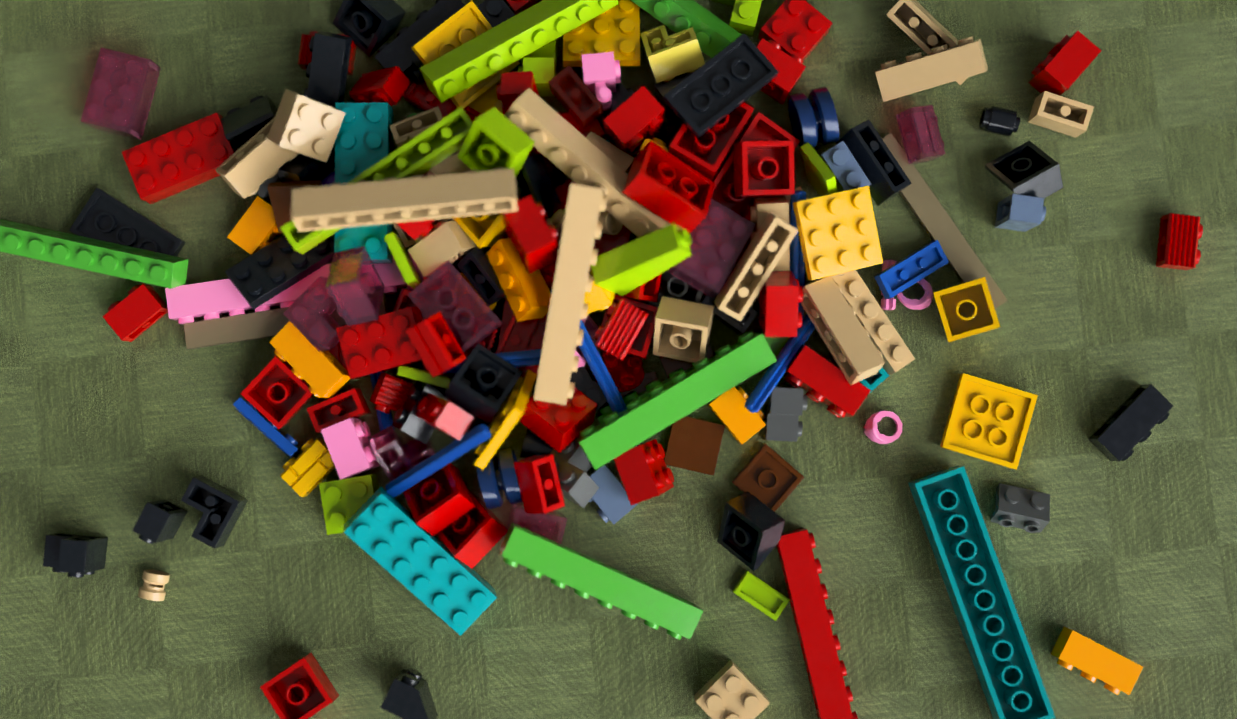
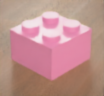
M349 418L321 430L340 479L351 478L379 466V452L375 445L371 446L368 436H371L370 429L365 421L362 422L361 418Z

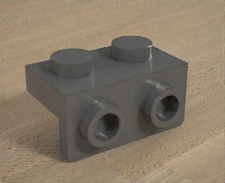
M999 483L996 487L995 511L991 515L990 521L998 523L1003 527H1016L1030 533H1040L1050 522V494Z

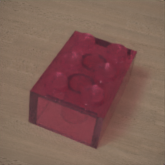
M101 47L81 122L94 129L142 140L161 67L150 59Z
M711 199L707 217L689 234L692 242L690 245L692 255L669 268L667 272L708 296H715L720 292L756 224Z
M449 260L408 294L410 299L427 318L439 311L441 312L465 356L475 348L477 343L480 344L503 324Z

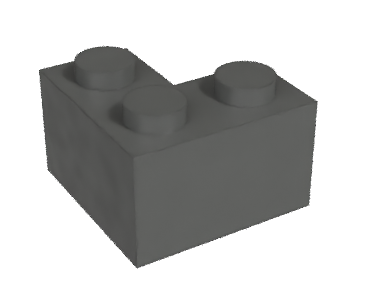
M780 387L773 389L765 401L766 418L764 423L766 426H764L763 440L797 442L798 437L802 436L803 424L798 419L802 415V411L807 410L808 398L807 395H803L804 389Z
M574 439L560 453L553 449L549 455L553 454L563 497L584 508L599 487L587 475L591 464L577 440Z

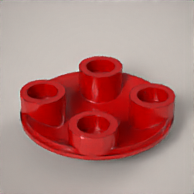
M606 352L603 353L602 360L619 392L633 390L642 383L644 370L640 358L626 356L622 362Z

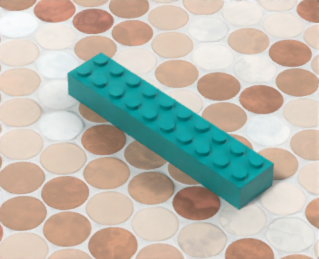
M953 466L908 482L993 719L1055 718L964 466Z

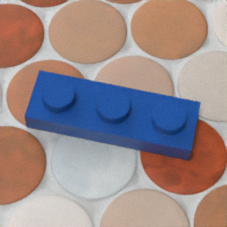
M934 240L877 274L874 278L884 298L891 299L946 265L949 261L939 241Z
M239 397L233 403V406L290 459L299 454L296 448L298 442L288 433L283 436L277 431L278 428L267 418L264 419L249 401L245 402Z

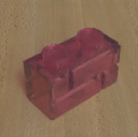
M933 105L912 107L896 115L909 165L929 162L946 154Z

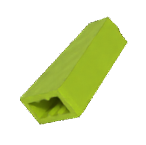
M672 223L598 256L595 266L591 265L595 285L620 296L628 294L691 256L690 245L692 242L687 230Z

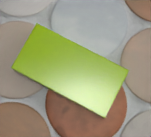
M748 570L744 572L732 590L733 593L775 621H777L790 601L788 597Z

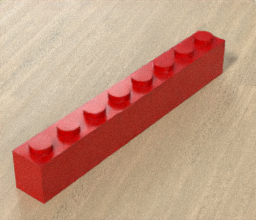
M805 528L783 532L776 546L818 719H858L856 712H851L849 702L853 701L850 686H845L843 676L847 675L844 661H839L837 650H841L837 634L833 635L831 625L834 624V618L831 609L826 608L824 600L828 599L827 589L824 583L820 584L818 574L822 573L819 559H814L812 548H816L813 533H808V530Z

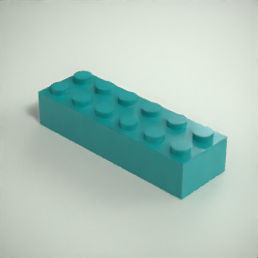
M336 103V109L345 112V116L335 139V183L342 185L348 183L393 153V134L389 126L393 124V109L389 103ZM393 223L340 229L334 233V260L341 264L393 263V256L384 239L385 235L393 232Z
M382 486L344 524V533L460 636L497 599L495 589L475 570L457 559L436 535H430L417 525L413 515L395 498L389 495Z

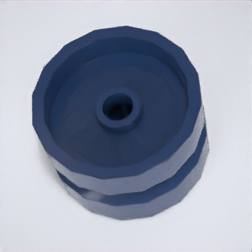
M825 86L811 89L808 98L802 92L788 96L787 106L794 137L800 140L799 148L806 143L811 144L815 148L818 139L824 145L839 140L837 113L832 97Z
M513 446L498 450V466L493 456L484 470L477 467L480 490L488 510L502 507L504 502L503 490L507 501L511 505L523 502L513 463L517 461Z

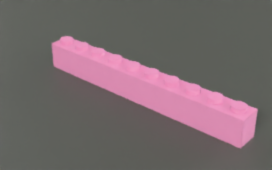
M408 252L415 266V269L423 283V275L419 270L418 266L416 265L415 261L413 260L412 256ZM394 258L393 263H332L324 265L255 308V312L271 310L270 307L275 306L287 308L302 302L312 304L329 298L337 300L347 298L346 296L369 295L377 291H382L385 294H394L398 292V288L407 287L409 291H414L415 289L405 283ZM230 279L182 285L171 289L165 288L169 319L177 320L179 324L195 322L194 318L204 317V320L220 318V314L229 313V316L245 314L247 310H252Z

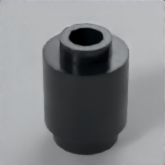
M991 106V108L985 107L980 118L979 127L985 128L986 132L1010 137L1012 132H1017L1020 117H1017L1016 111Z

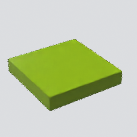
M806 143L801 146L806 177L817 193L823 196L838 192L835 175L812 145Z
M394 232L385 235L384 239L405 283L415 290L422 287L423 283L402 240Z
M401 365L397 372L399 376L443 388H448L454 378L444 374L432 377L428 370L412 365Z

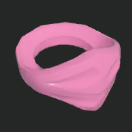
M924 278L917 282L925 291L924 296L920 300L906 298L902 292L897 294L898 300L905 307L912 310H922L930 306L933 300V289L931 284Z
M878 411L866 420L864 433L873 442L889 444L900 437L902 422L894 412ZM883 417L892 418L896 424V431L892 436L880 434L878 431L877 422L881 421Z

